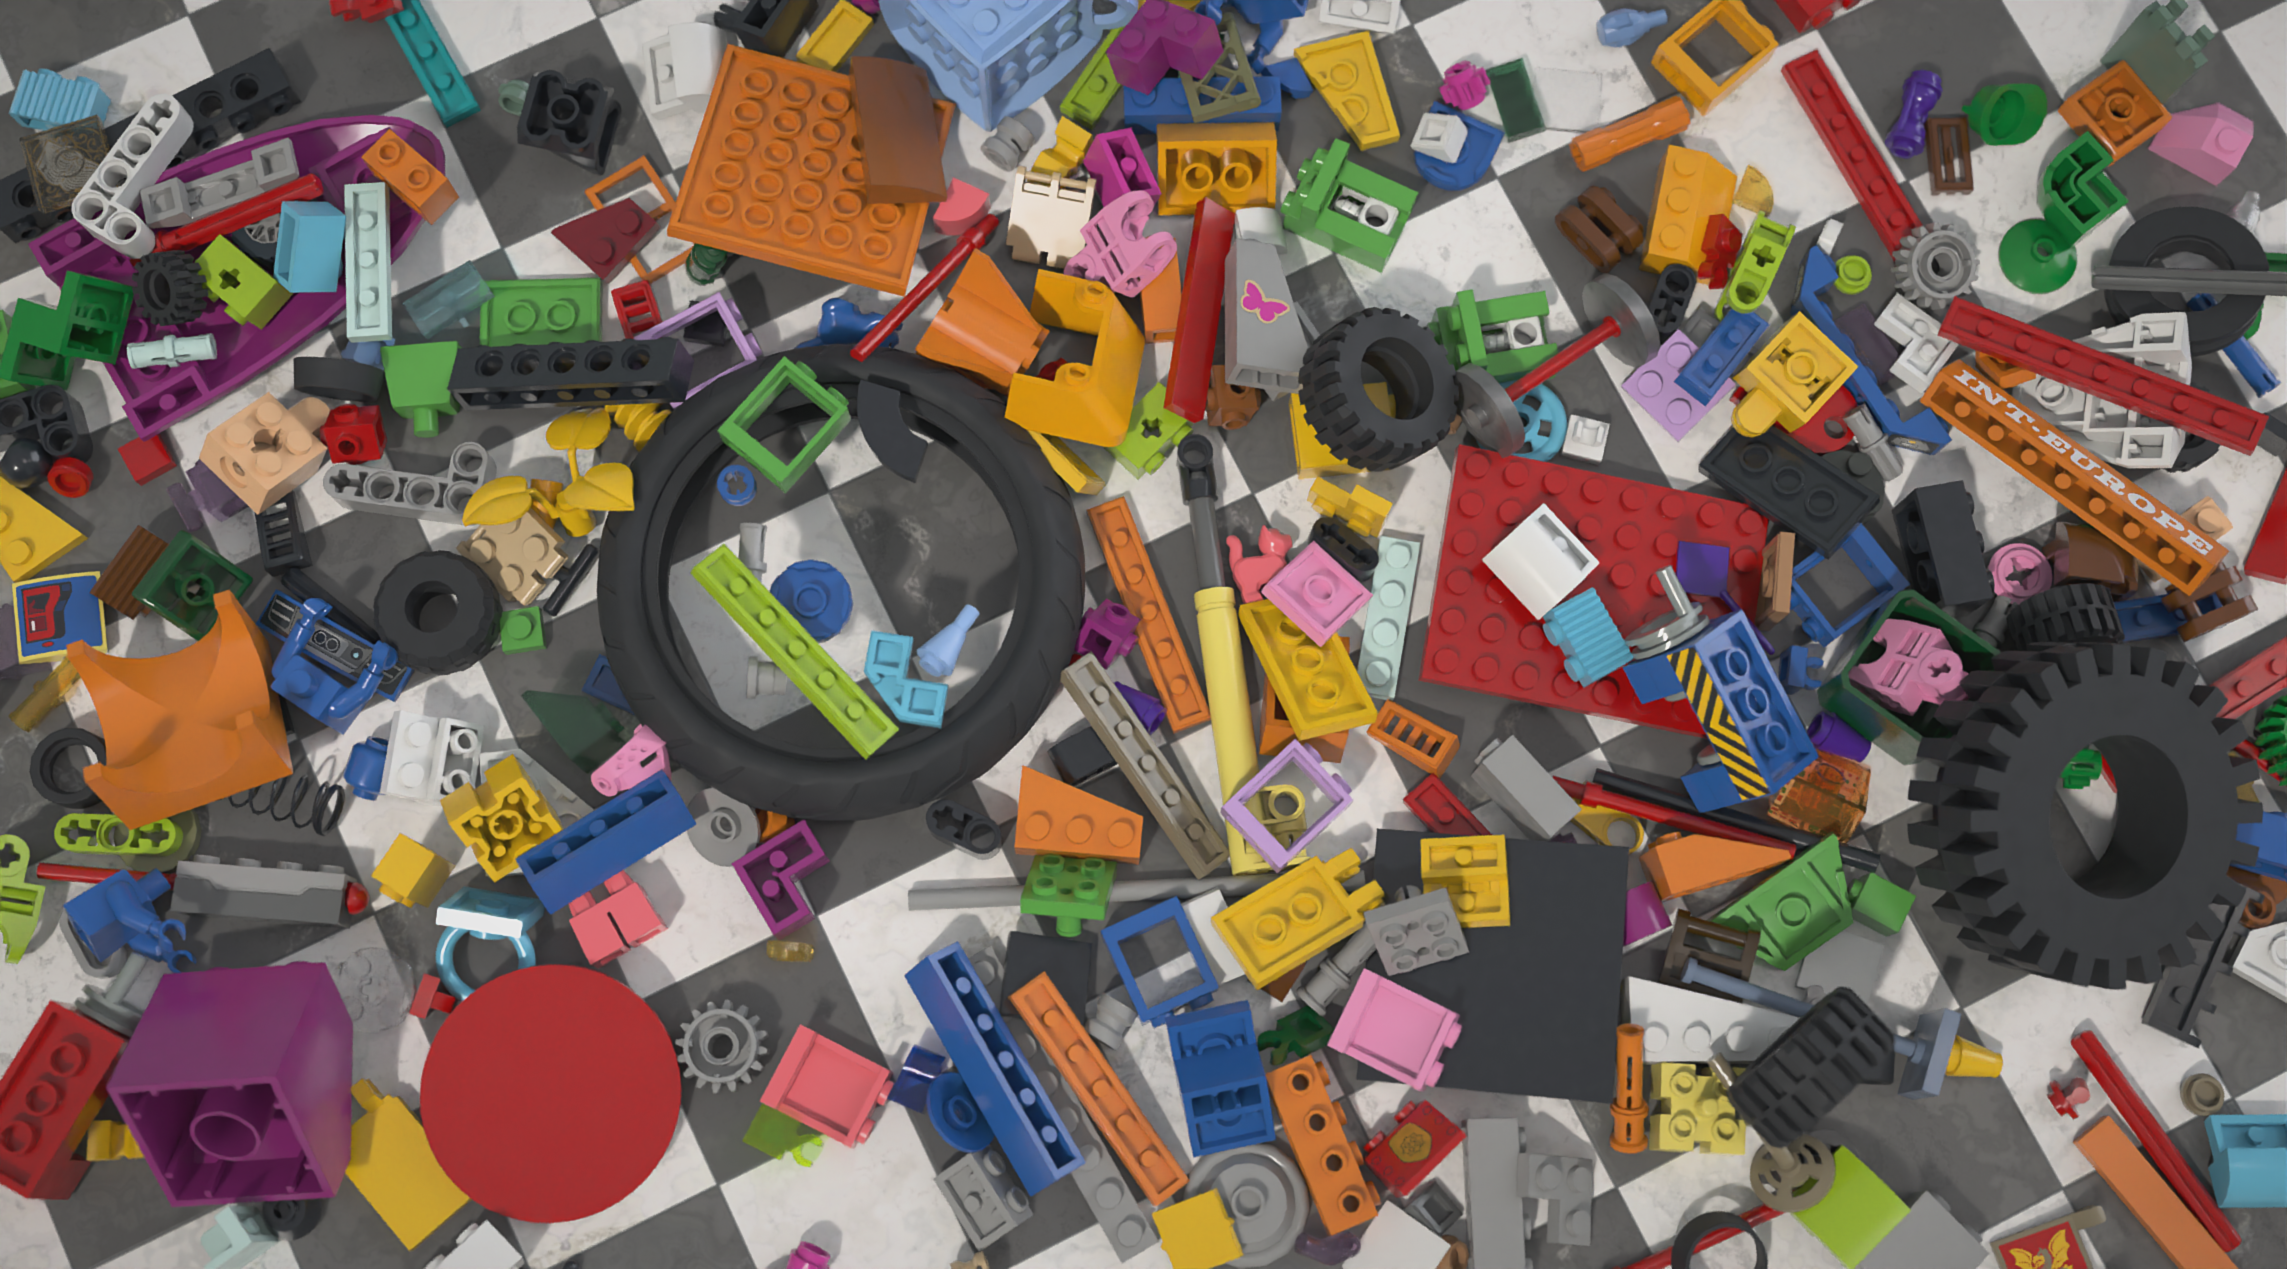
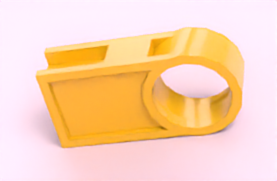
M1572 798L1582 810L1570 822L1596 843L1613 846L1607 837L1608 827L1612 822L1624 821L1630 824L1636 835L1635 843L1629 849V855L1641 846L1644 831L1641 823L1635 817L1597 805L1596 809L1580 805V800Z

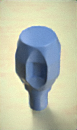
M1627 8L1611 11L1597 21L1598 39L1601 45L1618 48L1630 45L1649 32L1650 28L1666 25L1667 15L1664 9L1650 13L1645 11L1638 12V10Z

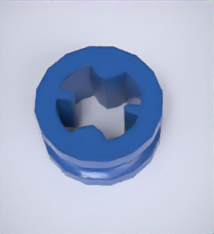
M730 465L719 474L717 488L722 498L728 504L744 506L755 497L757 483L748 468L742 465ZM738 476L744 477L743 482L747 487L746 490L740 493L737 489V494H731V488L727 483L732 478L738 481Z

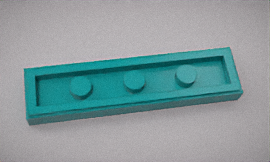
M401 0L403 11L388 16L385 19L446 128L481 111L420 0Z

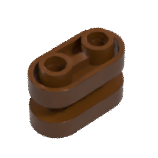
M1592 185L1578 196L1577 201L1580 209L1573 205H1567L1555 216V223L1562 235L1597 270L1602 273H1609L1621 262L1618 249L1623 253L1631 254L1644 242L1642 234L1644 229L1636 217L1630 214L1627 215L1616 204L1615 197L1608 189Z
M2224 562L2220 563L2209 578L2190 596L2173 584L2165 588L2168 595L2161 598V601L2168 614L2181 609L2187 621L2176 628L2184 643L2258 610L2251 595L2238 599L2232 586L2243 581L2236 566L2226 568ZM2216 594L2222 607L2203 615L2196 602Z

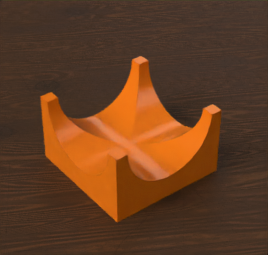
M230 590L213 595L215 608L218 612L216 623L202 639L183 650L152 658H122L102 653L89 646L84 640L66 645L68 659L81 676L92 698L106 745V766L99 762L84 767L85 783L129 830L294 774L279 694L270 688L275 678L272 675L273 663L269 642Z

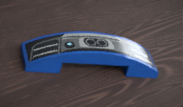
M276 589L257 620L256 625L285 642L297 619H302L304 616L299 612L303 603ZM324 616L316 621L314 625L315 632L302 652L357 682L363 669L368 668L372 662L371 657L375 644ZM397 661L391 669L382 671L384 677L375 692L396 702L414 670Z

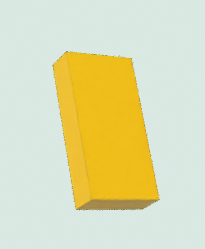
M840 0L795 55L796 61L837 72L873 28V19L846 0Z

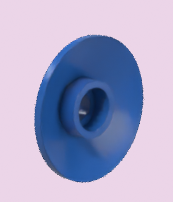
M946 1072L936 1077L929 1085L926 1104L931 1122L939 1135L948 1144L963 1152L974 1153L986 1148L992 1142L995 1134L960 1073Z

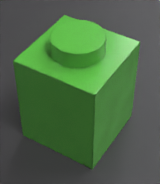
M1872 872L1859 877V879L1853 878L1847 886L1852 917L1855 921L1886 937L1899 933L1916 898L1914 894Z

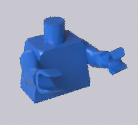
M1202 0L1193 12L1214 19L1215 24L1219 25L1222 20L1221 10L1234 7L1247 23H1259L1261 33L1253 44L1254 49L1246 57L1250 69L1253 68L1256 74H1260L1266 66L1263 58L1272 52L1283 35L1282 20L1304 16L1309 0Z
M310 598L300 608L299 612L304 616L302 619H297L272 666V675L275 680L270 688L317 720L344 735L368 701L373 697L384 677L382 671L391 669L397 663L398 653L387 643H382L378 640L373 648L372 662L368 668L363 669L356 684L350 688L346 687L300 656L315 632L314 625L316 621L323 618L332 609V606L322 599Z
M157 868L137 881L134 880L126 869L120 870L63 905L75 932L100 963L126 943L134 952L160 963L163 961L167 963L169 970L173 973H182L176 967L177 961L182 957H188L194 964L197 962L196 957L189 951L173 950L172 942L164 936L166 931L172 929L176 930L185 941L186 933L182 922L175 919L162 922L155 912L152 901L171 889L170 884Z

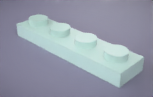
M385 182L344 185L347 338L351 343L392 340L389 187Z
M1380 536L1377 549L1379 563L1373 573L1370 590L1373 596L1368 601L1357 672L1370 697L1389 699L1391 701L1395 697L1420 542Z

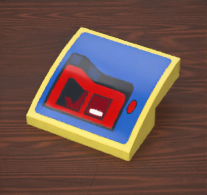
M100 571L49 576L12 584L19 664L63 661V657H68L66 645L79 640H84L92 648L107 654L103 601L89 593L100 578Z

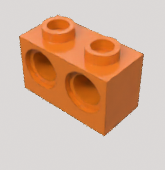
M391 129L361 157L379 181L385 182L393 193L431 225L459 198L448 178Z

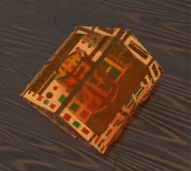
M1815 749L1819 757L1775 794L1770 795L1767 815L1773 817L1778 823L1823 837L1833 831L1838 841L1848 843L1866 814L1871 770L1844 757Z

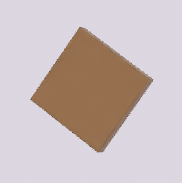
M1780 532L1762 550V556L1764 557L1755 626L1758 630L1770 631L1790 613L1795 533Z

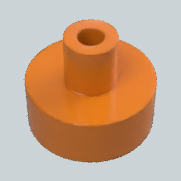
M759 808L755 810L760 824L759 842L766 843L795 825L793 818Z

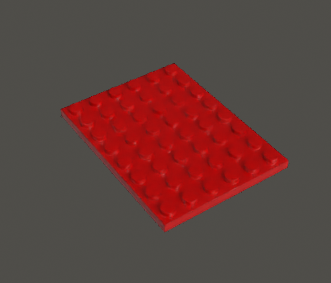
M1459 444L1455 449L1418 681L1708 739L1687 698L1674 702L1660 698L1641 704L1623 667L1583 688L1580 681H1573L1564 667V660L1567 658L1560 646L1552 645L1544 633L1543 624L1546 622L1543 617L1537 620L1482 559L1544 503L1600 562L1584 580L1553 608L1593 587L1608 611L1609 616L1612 618L1613 623L1617 626V630L1621 633V637L1625 640L1629 634L1645 623L1674 609L1655 572L1667 565H1671L1676 574L1678 541L1729 547L1727 592L1755 625L1764 557L1762 556V550L1765 548L1769 519L1747 504L1514 455L1502 458L1495 451ZM1686 593L1690 603L1700 602L1703 606L1702 611L1698 615H1707L1709 620L1733 612L1722 598ZM1637 645L1633 647L1628 646L1631 653Z

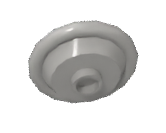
M1263 1142L1204 1155L1190 1172V1181L1186 1185L1183 1201L1217 1188L1228 1217L1234 1219L1232 1227L1244 1255L1225 1264L1238 1268L1267 1266L1288 1254L1303 1235L1310 1211L1307 1183L1295 1161L1276 1146Z

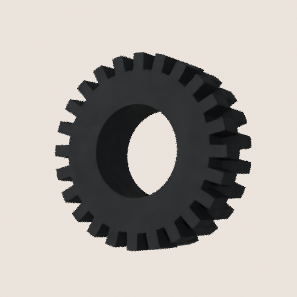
M2034 642L2026 644L2027 651L2002 652L1991 658L1995 671H1972L1959 682L1970 701L1944 700L1938 707L1933 717L1953 733L1951 739L1923 737L1918 747L1916 757L1939 767L1936 781L1910 780L1908 788V800L1933 805V819L1907 824L1909 844L1938 851L1937 856L1915 866L1920 884L1947 891L1931 905L1935 913L1943 922L1963 926L1956 938L1969 949L1988 953V961L1996 965L2077 986L2089 987L2090 985L2108 990L2126 989V980L2142 984L2157 982L2163 979L2161 964L2183 968L2197 958L2188 938L2214 942L2226 926L2208 906L2210 904L2239 907L2247 890L2226 876L2230 864L2255 867L2259 852L2258 846L2236 840L2238 824L2262 823L2263 803L2238 799L2236 788L2260 779L2257 760L2229 756L2227 753L2249 737L2241 720L2216 717L2228 702V699L2218 687L2195 685L2201 672L2187 662L2167 661V652L2160 649L2133 647L2130 644ZM2092 743L2104 756L2114 776L2118 794V815L2113 837L2101 859L2085 875L2073 881L2063 869L2054 850L2050 832V808L2055 787L2065 767L2078 752Z

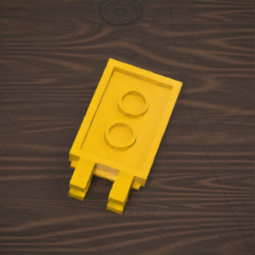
M1352 847L1331 858L1326 863L1324 861L1321 862L1316 855L1211 917V925L1256 990H1259L1363 927V922L1366 921L1364 912L1379 908L1383 902L1381 898L1384 897L1385 893L1376 880L1359 888L1350 895L1340 884L1360 872L1358 865L1361 864V860Z
M362 1078L351 1087V1094L368 1112L351 1126V1158L345 1174L409 1251H413L472 1199L463 1193L442 1170L430 1149L423 1123L402 1097L395 1096L393 1098L390 1094L384 1097L370 1079L365 1080Z

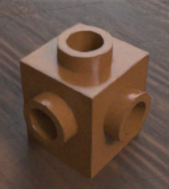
M1213 365L1211 367L1205 406L1208 426H1222L1228 430L1247 426L1254 413L1260 408L1261 394L1259 388L1225 383V365Z

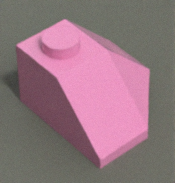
M2220 103L2173 113L2169 123L2155 134L2148 149L2217 186L2239 164L2253 138V121Z

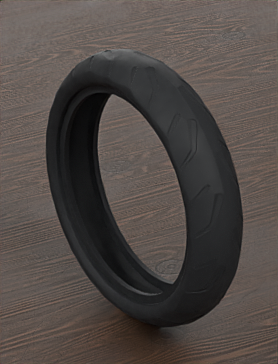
M832 344L796 348L765 356L717 378L685 400L657 427L629 466L634 479V511H609L601 535L597 576L600 629L611 671L636 718L642 726L646 724L660 739L667 742L665 747L667 748L668 755L702 782L738 802L785 816L813 820H869L918 808L947 796L962 786L980 778L1025 737L1047 708L1062 683L1061 672L1069 667L1082 622L1085 600L1084 547L1073 502L1063 478L1053 470L1041 451V447L1029 432L1017 423L1005 418L1007 405L999 397L950 367L917 354L889 347H877L863 362L851 357L850 351L855 347L854 345ZM784 356L794 365L798 361L807 365L817 376L815 382L825 390L833 387L841 393L849 402L846 407L851 419H858L857 395L861 380L900 391V413L905 425L910 430L925 435L945 446L980 476L992 491L1005 513L1013 532L1019 555V584L1016 605L1009 629L989 668L963 698L944 712L941 728L922 726L915 731L888 740L867 759L854 747L815 748L776 740L756 732L731 718L714 705L694 683L683 663L671 625L668 600L669 575L680 531L701 493L718 473L739 456L722 441L717 430ZM789 383L748 428L746 433L759 443L782 431L812 422L826 421L831 416Z

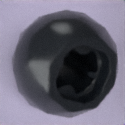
M30 438L16 439L9 446L0 461V474L3 479L13 486L33 488L41 485L48 478V473L53 465V458L44 449L41 442Z

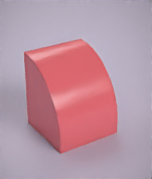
M953 178L947 189V202H941L933 216L935 232L942 235L956 236L961 235L968 228H974L991 209L989 193Z

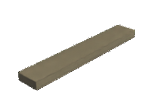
M1092 651L1061 672V682L1195 877L1198 880L1205 877L1230 857L1229 849Z

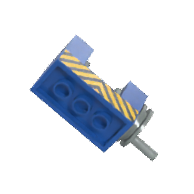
M1667 565L1655 573L1674 609L1645 623L1626 637L1625 642L1627 646L1633 647L1637 645V647L1631 653L1634 660L1624 666L1623 669L1641 704L1660 698H1665L1666 701L1670 702L1687 698L1711 742L1710 745L1698 754V763L1680 777L1699 813L1773 795L1819 756L1743 610L1740 609L1709 620L1707 615H1698L1702 611L1703 606L1700 602L1690 603L1672 566Z

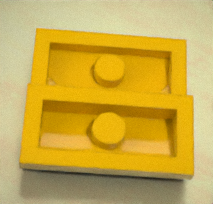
M1505 835L1421 839V878L1424 894L1446 887L1461 928L1511 926Z

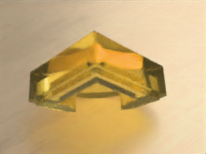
M1748 165L1743 173L1732 204L1754 213H1758L1759 210L1765 212L1764 217L1768 218L1772 212L1774 200L1771 186L1760 171Z
M767 940L766 955L773 961L811 962L814 956V945L800 942Z

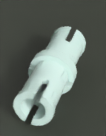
M212 333L176 338L175 335L164 336V340L128 343L127 356L132 369L166 364L169 367H178L182 362L217 358V347Z

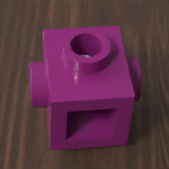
M1106 598L1095 610L1089 607L1084 613L1080 626L1081 632L1077 638L1074 650L1083 656L1092 651L1101 666L1107 670L1120 655L1126 658L1133 650L1139 638L1134 632L1141 619L1131 614L1125 606L1113 603Z

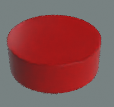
M71 457L56 460L48 473V482L52 489L70 498L84 496L94 479L93 472L87 464Z

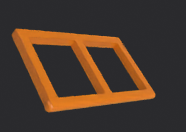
M645 155L585 190V194L596 211L604 208L597 198L599 194L639 170L644 169L665 201L664 204L647 214L656 221L667 213L673 212L676 202ZM693 246L648 274L636 255L630 262L642 281L649 280L652 284L685 264Z

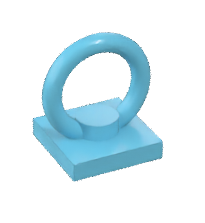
M463 887L438 907L436 924L447 925L448 927L442 933L437 945L436 967L443 985L451 995L462 1002L475 991V989L469 987L460 979L453 964L454 947L461 936L468 931L472 936L482 939L498 940L508 937L518 954V969L536 965L534 947L526 932L544 915L545 906L540 899Z

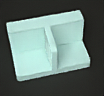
M228 1206L214 1216L218 1223L201 1237V1244L212 1259L204 1268L242 1269L279 1242L278 1238L266 1228L262 1214L257 1206Z

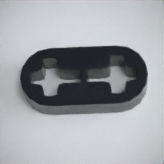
M1323 517L1314 523L1308 535V545L1315 541L1360 583L1369 580L1379 563V557L1375 549L1335 518ZM1327 535L1331 536L1328 540L1324 539ZM1358 560L1362 561V563H1360L1359 565L1354 562Z

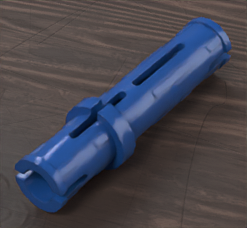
M2211 293L2197 294L2186 303L2187 307L2192 311H2204L2218 305V302ZM2244 336L2222 349L2255 391L2258 398L2263 397L2266 392H2271L2281 384V381L2275 377Z

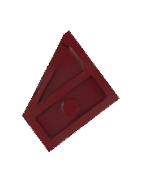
M627 198L556 227L550 233L604 282L609 284L661 226L633 200Z

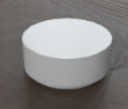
M1833 219L1827 220L1817 242V246L1823 254H1827L1830 257L1844 223Z

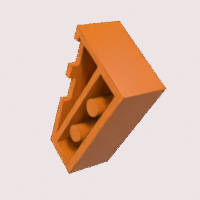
M1022 765L1014 845L1016 854L1033 856L1058 854L1065 858L1077 859L1097 857L1104 861L1139 865L1143 816Z

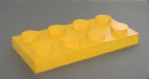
M1269 599L1240 605L1238 617L1299 741L1376 722L1378 712L1337 632L1320 647Z

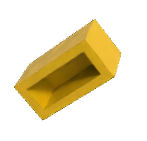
M399 833L371 876L383 883L378 890L394 901L402 903L409 908H412L415 902L428 908L456 865L417 841Z

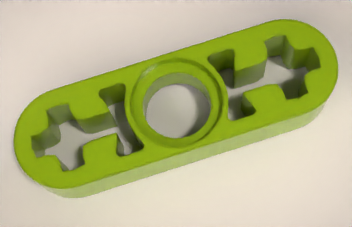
M72 813L58 821L55 826L54 837L61 848L74 853L163 857L175 853L180 848L183 841V832L176 822L165 818L129 830L127 841L115 847L109 841V832L115 825L123 823L116 815ZM79 825L80 828L96 831V839L81 836L75 840L69 838L70 830H77ZM162 826V830L169 832L168 840H161L160 847L159 843L155 841L141 839V831L145 833H160Z

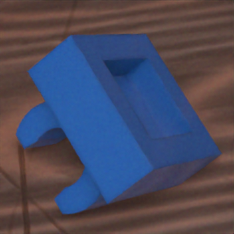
M1792 645L1780 653L1778 679L1788 695H1793L1802 688L1805 690H1815L1821 686L1822 681L1810 679L1806 671L1808 667L1819 669L1823 666L1824 661L1818 657L1807 658L1808 648Z

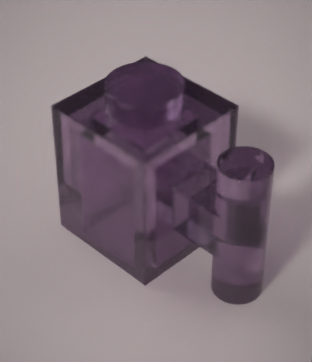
M200 459L193 468L185 471L195 490L187 494L181 483L172 484L166 489L189 532L197 531L204 526L198 512L205 508L208 513L220 522H223L249 507Z

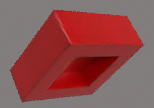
M160 434L145 442L140 437H137L118 448L135 482L141 486L177 467Z

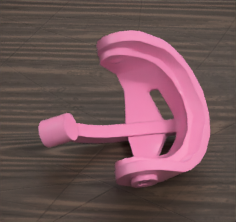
M640 723L634 730V736L617 753L592 773L591 782L593 786L603 795L614 796L620 791L634 787L662 769L671 781L669 755L665 747L667 742L660 739L646 724L642 726ZM656 753L657 756L642 768L640 762L651 754Z

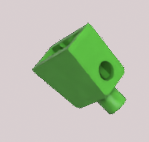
M458 341L380 347L392 407L401 418L413 419L414 435L417 437L430 438L438 436V416L456 415L459 412L460 403L447 390L458 348H462Z

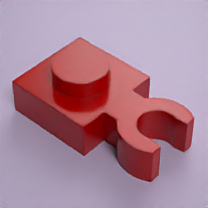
M1724 214L1709 216L1701 250L1706 254V259L1700 264L1697 276L1699 279L1711 278L1708 285L1710 290L1721 289L1726 286L1728 280L1727 268H1734L1738 251L1742 245L1743 233Z

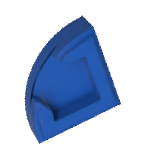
M1297 58L1266 65L1260 73L1262 77L1280 76L1281 89L1291 93L1290 96L1293 98H1308L1314 91Z

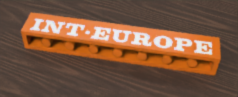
M1960 359L1939 371L1919 401L1926 407H1930L1937 415L2189 596L2209 578L2229 553V550Z

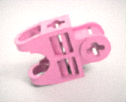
M1142 190L1128 192L1106 205L1084 225L1080 232L1087 246L1068 261L1063 274L1101 282L1108 286L1113 293L1118 292L1134 298L1153 281L1174 257L1177 244L1169 232H1158L1148 238L1142 236L1143 228L1150 219L1148 215L1154 208V202L1149 193Z
M1887 619L1873 638L1876 643L1886 648L1883 656L1875 662L1869 664L1860 663L1858 667L1853 666L1848 673L1850 685L1879 706L1912 717L1922 700L1941 705L1944 700L1967 701L1969 699L1959 684L1968 673L1962 670L1960 658L1953 652L1942 631L1907 620Z

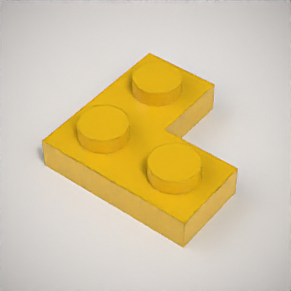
M1318 476L1311 486L1307 501L1312 503V508L1319 514L1330 518L1335 515L1348 522L1347 527L1356 534L1368 537L1370 534L1375 538L1379 536L1393 505V503L1356 484L1353 492L1350 494Z

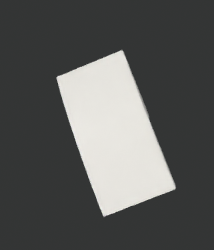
M1214 888L1181 903L1218 986L1244 975V971L1211 925V917L1228 908L1219 888Z

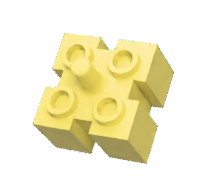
M1661 1062L1651 1065L1650 1099L1661 1100V1114L1650 1116L1649 1150L1691 1152L1694 1151V1143H1700L1699 1154L1745 1155L1746 1125L1744 1120L1735 1119V1109L1728 1102L1727 1090L1711 1067L1702 1068L1701 1076L1695 1075L1696 1065ZM1732 1067L1738 1077L1746 1070V1068Z

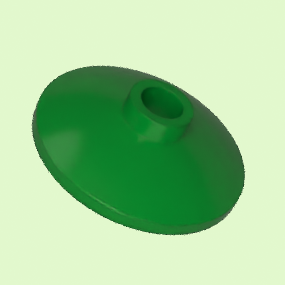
M2030 219L2014 225L2007 231L1999 245L1998 260L2003 274L2014 286L2032 294H2048L2059 290L2072 278L2077 266V251L2075 246L2070 247L2048 221ZM2037 247L2043 248L2048 256L2040 255Z

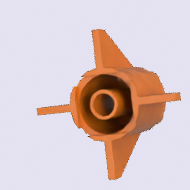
M975 248L949 292L947 299L937 312L915 350L917 355L950 367L981 387L994 389L1009 397L1013 372L1025 374L1047 337L1049 330L1034 320L990 256Z

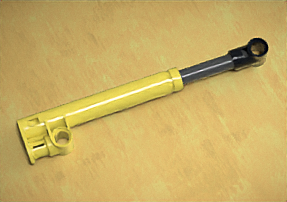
M1191 434L1184 437L1178 445L1176 465L1179 471L1183 504L1189 507L1200 586V591L1194 594L1195 608L1198 611L1196 616L1222 803L1224 805L1260 771L1237 610L1234 608L1236 605L1234 589L1226 587L1214 504L1219 497L1213 462V447L1206 437L1200 434ZM1197 450L1205 456V460L1198 464H1192L1185 459L1184 455L1188 451ZM1283 784L1263 787L1244 805L1285 850L1290 846L1289 839H1291V843H1294L1307 830L1304 809L1305 798L1303 793L1293 785ZM1282 796L1289 797L1296 804V812L1288 816L1282 815L1275 809L1274 801ZM1225 819L1232 875H1255L1275 872ZM1305 848L1281 871L1292 870L1312 857L1307 856Z

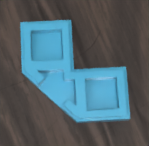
M871 630L864 673L899 722L941 728L948 684L907 678L914 643L913 637Z

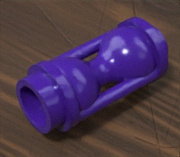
M1916 70L1904 81L1902 87L1903 108L1899 120L1892 126L1885 139V145L1896 157L1908 159L1921 154L1924 150L1926 136L1924 125L1928 113L1935 107L1937 100L1941 98L1943 92L1941 87L1942 80L1933 72Z

